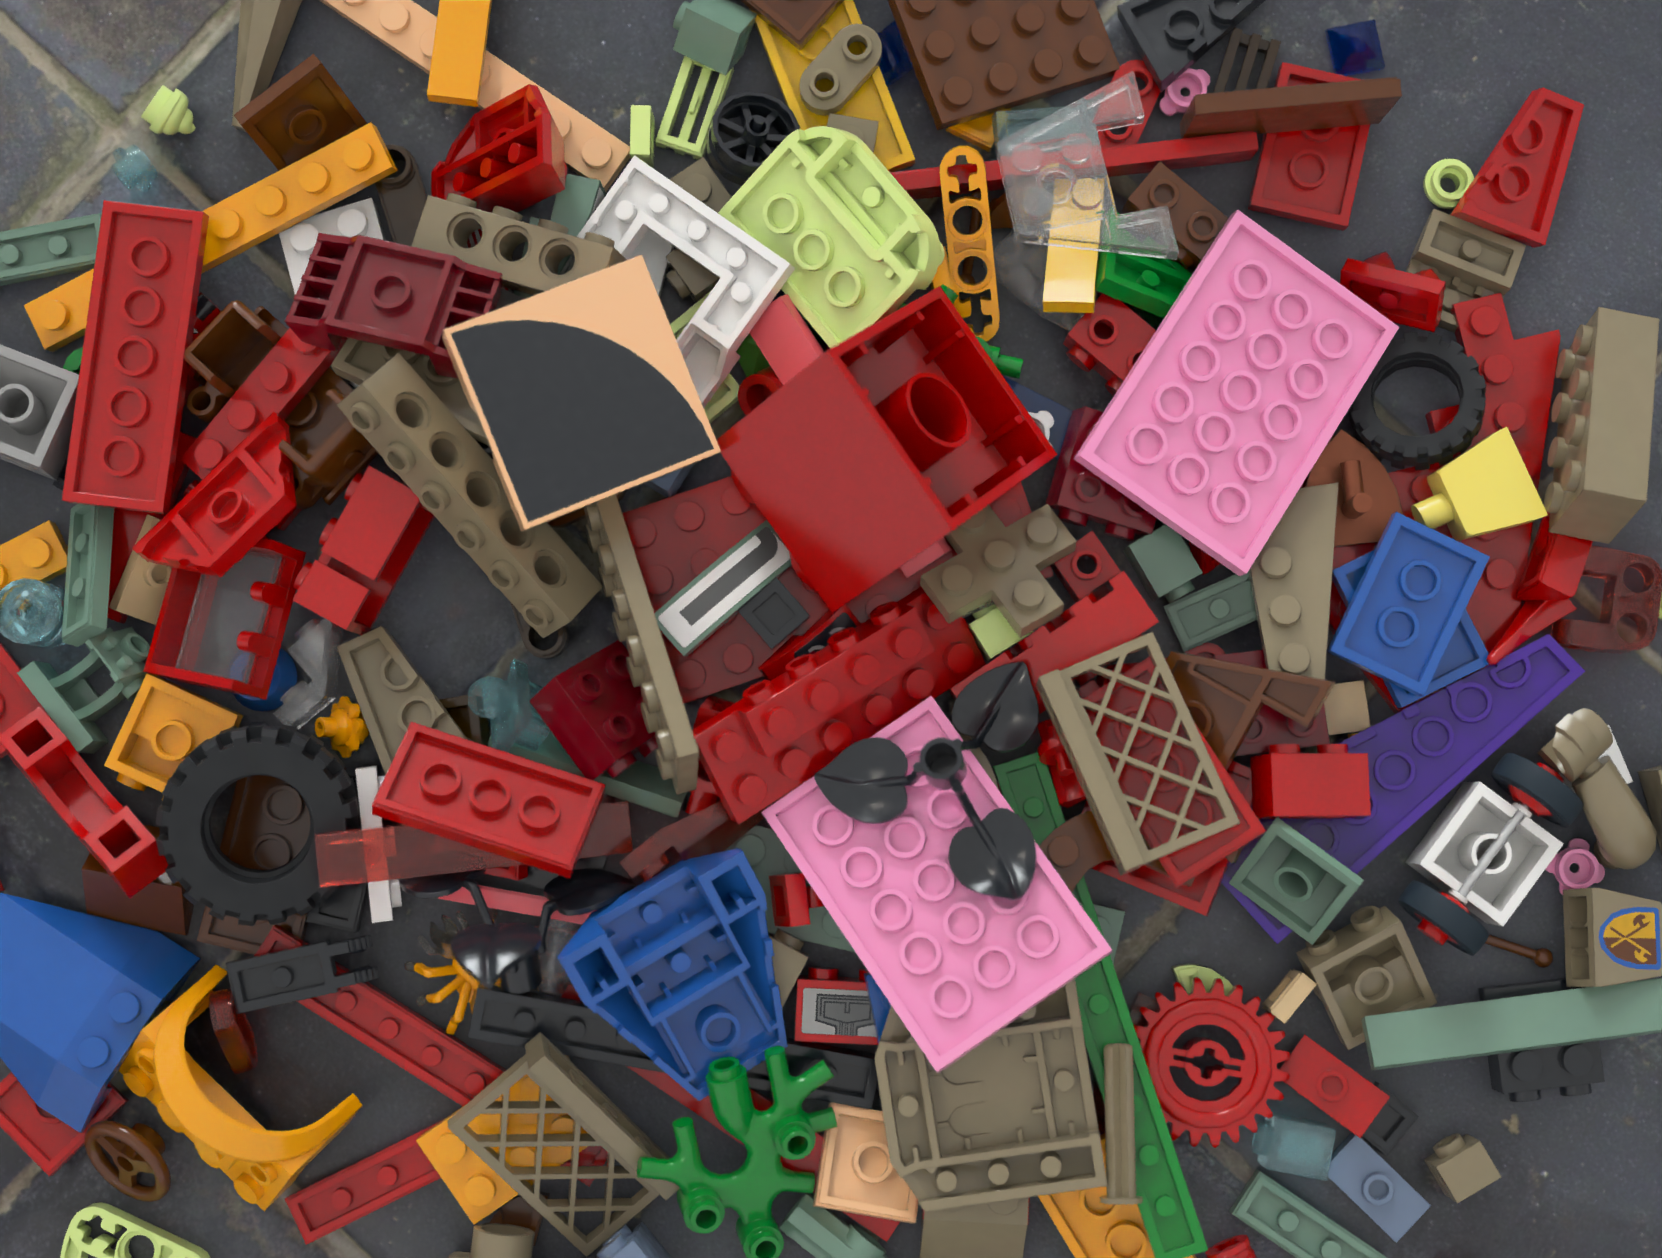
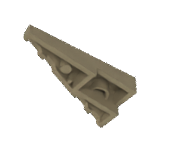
M241 0L232 126L246 132L234 117V114L268 89L302 0Z

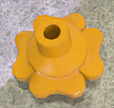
M341 696L338 703L332 704L329 717H319L315 722L316 735L318 737H329L331 748L338 750L342 758H349L352 751H357L360 744H363L364 739L369 735L359 704H353L347 696Z

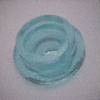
M135 144L130 145L126 149L119 147L114 150L113 156L116 162L111 167L122 184L129 190L137 187L144 193L151 189L150 182L158 177V173L143 151Z

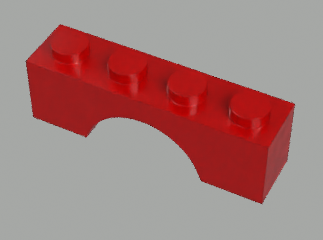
M40 706L0 734V743L17 768L129 899L166 872L165 869L168 863L165 855H159L156 839L127 806L121 805L85 763L69 739Z

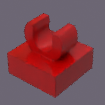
M803 873L769 875L774 925L779 927L809 925V908L823 907L824 904L813 888L806 886Z

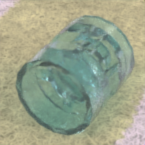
M27 578L10 582L0 590V632L2 635L15 643L43 648H55L66 644L62 642L65 588L52 583Z

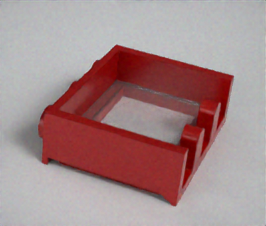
M262 538L246 553L242 560L236 563L221 578L172 567L143 672L181 683L266 700L296 592L294 582L302 569L306 553L275 540Z

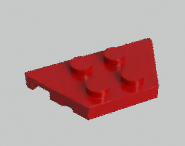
M273 411L147 532L132 549L147 562L220 578L225 575L296 506L293 463L279 449L282 439L291 445L289 425Z

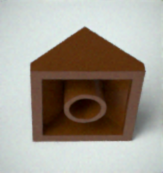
M143 824L157 840L160 836V828ZM89 853L81 869L87 914L138 927L188 935L194 905L183 896L186 890L179 881L172 883L167 872H164L129 899L92 854Z

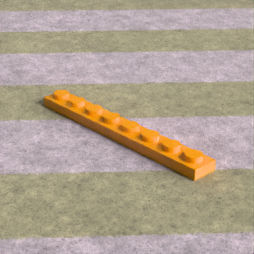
M370 122L203 210L202 212L209 216L202 273L397 172L398 170L377 127ZM94 268L24 305L45 350L54 352L85 335Z

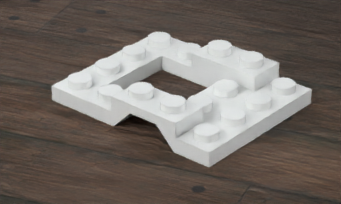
M634 155L577 237L584 239L586 232L605 236L615 242L614 248L628 260L650 229L720 278L676 340L704 408L741 356L736 353L737 349L795 268ZM572 255V259L567 272H569L574 265L575 255Z

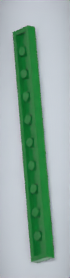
M1036 752L993 766L1002 796L1012 810L1026 822L1031 830L1034 841L1039 846L1051 832L1066 822L1047 765L1040 762ZM1083 876L1075 886L1072 894L1104 938ZM1109 954L1075 978L1085 1048L1104 1106V1047L1109 1043H1127L1133 1048L1136 1196L1143 1197V1203L1137 1204L1154 1258H1185L1207 1251L1208 1247Z

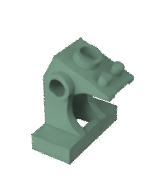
M108 627L106 631L85 641L90 653L77 665L61 675H58L50 663L39 661L30 662L17 673L78 753L94 754L109 742L95 721L126 698L128 701L134 700L147 674L143 670L150 646L132 627L113 631L111 627ZM105 664L111 672L109 675L116 683L100 696L87 678Z

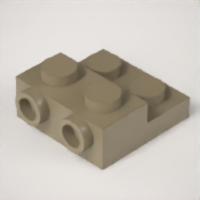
M1366 906L1358 909L1350 917L1351 924L1336 932L1324 930L1313 945L1306 941V948L1296 953L1305 974L1317 984L1313 991L1322 1001L1341 1043L1347 1050L1365 1042L1361 1022L1364 1016L1424 1009L1437 1003L1401 920L1386 906L1381 908Z

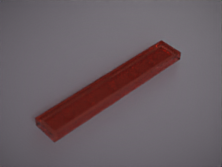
M627 800L602 802L600 804L579 858L633 852L629 803ZM403 824L314 834L320 888L525 865Z

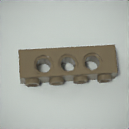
M448 193L446 200L428 195L412 243V247L453 255L468 264L502 273V287L533 296L627 260L614 248L615 242L605 236L592 232H586L584 239L568 235L569 229L546 219H540L538 226L522 222L523 216L504 207L494 206L492 213L476 209L477 203L475 201L453 193ZM482 229V237L479 243L474 247L467 248L469 236L474 231ZM528 242V251L525 256L518 261H512L514 249L519 244ZM575 255L572 269L565 274L558 275V266L561 260L566 256Z

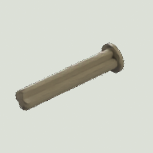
M1109 1043L1104 1047L1106 1178L1108 1186H1106L1107 1196H1101L1100 1203L1140 1204L1143 1203V1197L1136 1196L1133 1048L1127 1043Z

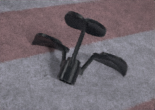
M1014 662L996 667L977 677L960 692L952 709V722L959 733L968 737H974L972 740L961 741L957 738L952 741L948 738H935L929 741L921 750L920 762L915 763L912 773L906 776L908 761L904 752L896 744L884 738L872 737L863 739L844 749L830 764L815 774L814 777L818 787L829 802L839 811L857 821L869 824L886 823L902 815L908 805V796L904 786L915 784L923 775L937 789H952L973 825L957 832L951 841L948 859L955 877L966 888L979 894L1010 900L1022 898L1031 885L1036 868V847L1030 828L1018 814L1005 808H999L990 812L981 821L961 783L967 773V765L962 751L977 749L984 742L993 751L1010 752L1024 746L1034 735L1039 721V707L1026 664L1024 662Z
M457 850L434 853L417 860L399 873L401 889L407 894L418 898L443 897L458 891L462 887L470 891L484 924L467 927L453 936L450 944L452 954L458 964L470 976L488 989L500 978L501 988L505 992L515 994L532 991L542 983L538 954L547 951L546 935L553 912L558 910L561 914L567 916L589 913L607 906L636 887V884L628 878L600 869H576L573 871L571 878L559 875L544 887V895L549 901L543 905L537 929L530 924L522 922L499 923L495 926L477 882L473 880L486 872V863L476 854Z

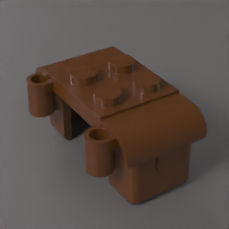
M235 300L230 302L184 352L186 362L197 371L194 379L202 385L193 389L188 395L187 407L189 411L209 425L288 329L263 306L257 307L253 312L241 301ZM330 367L284 420L289 425L291 445L282 439L279 449L293 463L295 507L298 509L312 507L321 497L330 506L349 486L352 479L358 473H361L379 454L361 432L351 425L346 415L338 408L337 404L348 396L353 389L336 375Z

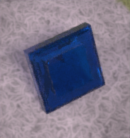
M1375 20L1326 29L1325 32L1334 74L1349 76L1385 68Z
M893 21L878 33L882 43V58L879 67L887 87L913 69L896 21Z

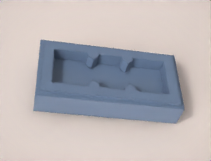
M1353 1133L1319 1167L1336 1186L1396 1243L1431 1207L1362 1138L1357 1137Z

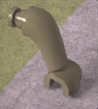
M1582 708L1572 715L1568 713L1555 725V737L1537 753L1552 768L1563 774L1572 783L1576 795L1583 802V811L1597 838L1593 851L1598 862L1609 869H1635L1646 863L1656 850L1657 831L1610 756L1606 755L1599 758L1613 743L1612 733L1608 725L1590 709Z

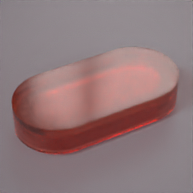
M231 988L211 992L209 1008L213 1029L234 1074L255 1070L258 1064L257 1046L253 1030L245 1012L236 1014Z

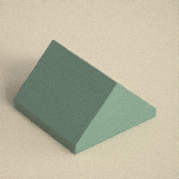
M1277 817L1232 877L1229 884L1313 945L1364 880Z

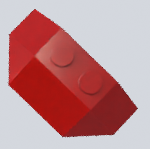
M528 84L471 117L452 143L445 162L439 161L431 171V196L446 200L448 193H453L475 201L477 203L476 209L492 213L493 207L499 206L519 212L565 190L567 165L564 160V140L538 86Z

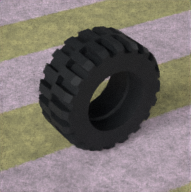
M267 722L251 723L245 727H231L221 731L211 739H206L178 766L162 792L164 795L161 806L157 809L156 825H159L160 836L156 842L159 855H165L168 866L165 871L172 883L177 881L181 883L186 890L183 896L194 906L201 902L211 909L209 915L223 920L225 915L239 918L238 925L254 926L256 921L268 920L270 925L286 922L287 917L298 913L302 916L315 908L318 901L322 898L327 899L338 888L340 880L344 874L347 875L354 859L359 841L361 818L357 799L358 791L354 780L349 778L344 769L345 764L336 753L332 755L323 746L324 742L312 734L310 737L297 732V728L284 724L281 727L268 726ZM266 775L287 782L300 793L309 811L310 831L303 849L291 861L274 869L256 870L235 863L219 849L213 838L211 815L217 798L229 785L249 776Z

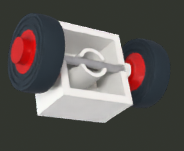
M1506 753L1493 769L1491 776L1515 802L1511 805L1482 782H1464L1405 862L1444 892H1438L1424 883L1413 880L1400 895L1398 900L1400 906L1419 922L1417 929L1441 946L1447 942L1458 950L1472 956L1485 944L1489 937V932L1479 921L1470 915L1469 911L1487 924L1503 927L1563 846L1561 841L1530 819L1532 814L1540 816L1556 825L1569 827L1581 813L1584 806L1581 799L1563 783L1564 779L1553 769L1540 762L1535 764L1513 753Z

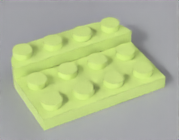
M817 126L806 130L797 129L789 134L718 212L722 217L795 268L781 290L785 295L788 294L795 307L830 348L895 312L916 289L925 290L932 282L945 256L944 247L939 242V237L932 221L868 146L850 132L827 126Z

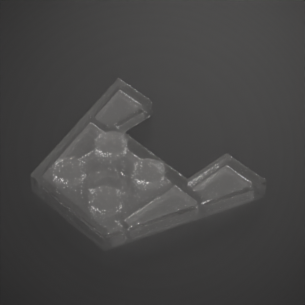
M1134 71L997 142L996 154L1017 242L1177 260L1179 250L1168 206L1117 214L1097 133L1099 131L1143 123L1145 114Z

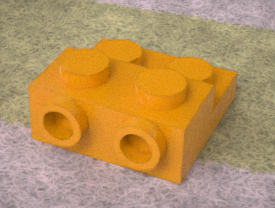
M147 673L104 766L119 772L116 780L128 787L145 791L146 787L149 786L163 792L168 780L172 777L178 766L197 746L206 739H211L223 730L234 726L238 728L244 715L162 677Z

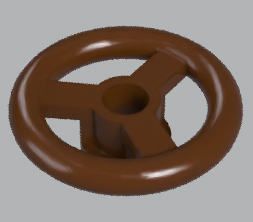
M99 1121L88 1128L84 1139L87 1155L98 1173L109 1184L123 1194L140 1201L153 1202L167 1195L171 1187V1175L165 1160L161 1156L166 1147L163 1139L154 1129L142 1123L134 1124L130 1128L114 1121ZM102 1147L113 1157V1161L119 1170L109 1161ZM137 1173L153 1174L155 1185L145 1186L137 1183Z

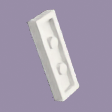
M377 765L359 767L355 769L372 923L392 921L393 908L402 907L399 876L389 877L387 857L397 856L394 826L384 827L383 818L372 814V803L385 776H378Z

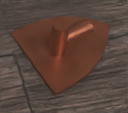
M1341 429L1326 445L1308 475L1305 487L1338 483L1334 547L1379 542L1391 515L1395 512L1403 515L1397 489L1385 467L1364 444Z

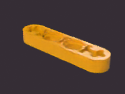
M960 145L950 149L944 155L940 164V182L950 279L953 281L954 292L958 295L953 305L962 318L969 317L972 312L971 297L961 301L959 292L976 294L990 289L991 297L981 296L980 301L983 315H991L992 321L984 324L982 332H974L973 325L967 324L975 336L989 341L999 329L1000 310L986 167L983 157L976 149ZM966 155V160L969 164L977 165V172L970 173L969 191L980 188L981 198L964 196L950 201L949 191L960 193L958 176L954 174L949 175L948 167L956 164L957 156ZM973 206L981 213L982 225L976 232L963 234L955 228L953 215L960 207ZM969 256L981 258L987 266L985 278L976 284L963 281L958 273L960 262Z

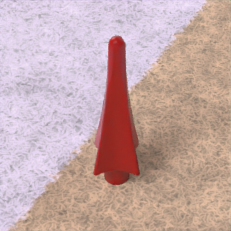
M1569 598L1561 600H1526L1510 627L1488 654L1487 663L1490 665L1497 664L1529 638L1577 610V608L1571 603Z

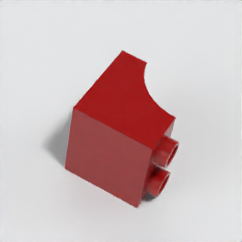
M941 286L824 352L717 439L721 450L720 453L731 467V475L736 488L745 499L758 506L789 550L791 564L796 574L805 584L817 590L832 613L952 532L1058 455Z

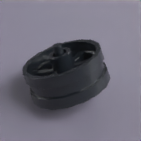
M745 91L733 94L719 104L713 116L711 128L707 135V154L713 167L725 179L742 186L762 164L757 163L760 157L765 161L773 152L769 147L776 148L789 134L800 129V126L793 111L780 99L763 92ZM740 117L743 127L728 119ZM773 126L781 135L768 133ZM718 130L736 139L723 143Z

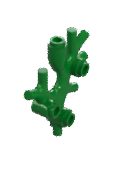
M773 1046L764 1051L773 1095V1104L765 1111H758L754 1108L746 1068L740 1065L737 1058L723 1057L711 1062L709 1065L706 1083L713 1112L722 1127L733 1137L740 1140L747 1150L744 1164L738 1170L731 1173L718 1174L711 1172L704 1166L691 1117H681L672 1123L677 1144V1152L673 1157L662 1159L640 1156L637 1163L638 1178L665 1180L679 1187L677 1202L687 1227L696 1233L706 1234L713 1232L724 1219V1208L735 1210L739 1215L736 1222V1233L747 1258H778L783 1250L784 1239L772 1214V1205L776 1196L782 1192L812 1193L814 1190V1173L793 1171L785 1168L780 1161L781 1156L790 1160H799L806 1157L815 1145V1133L837 1127L832 1107L815 1112H805L802 1108L803 1101L813 1091L834 1077L831 1069L822 1059L801 1075L791 1076L785 1049L782 1046Z

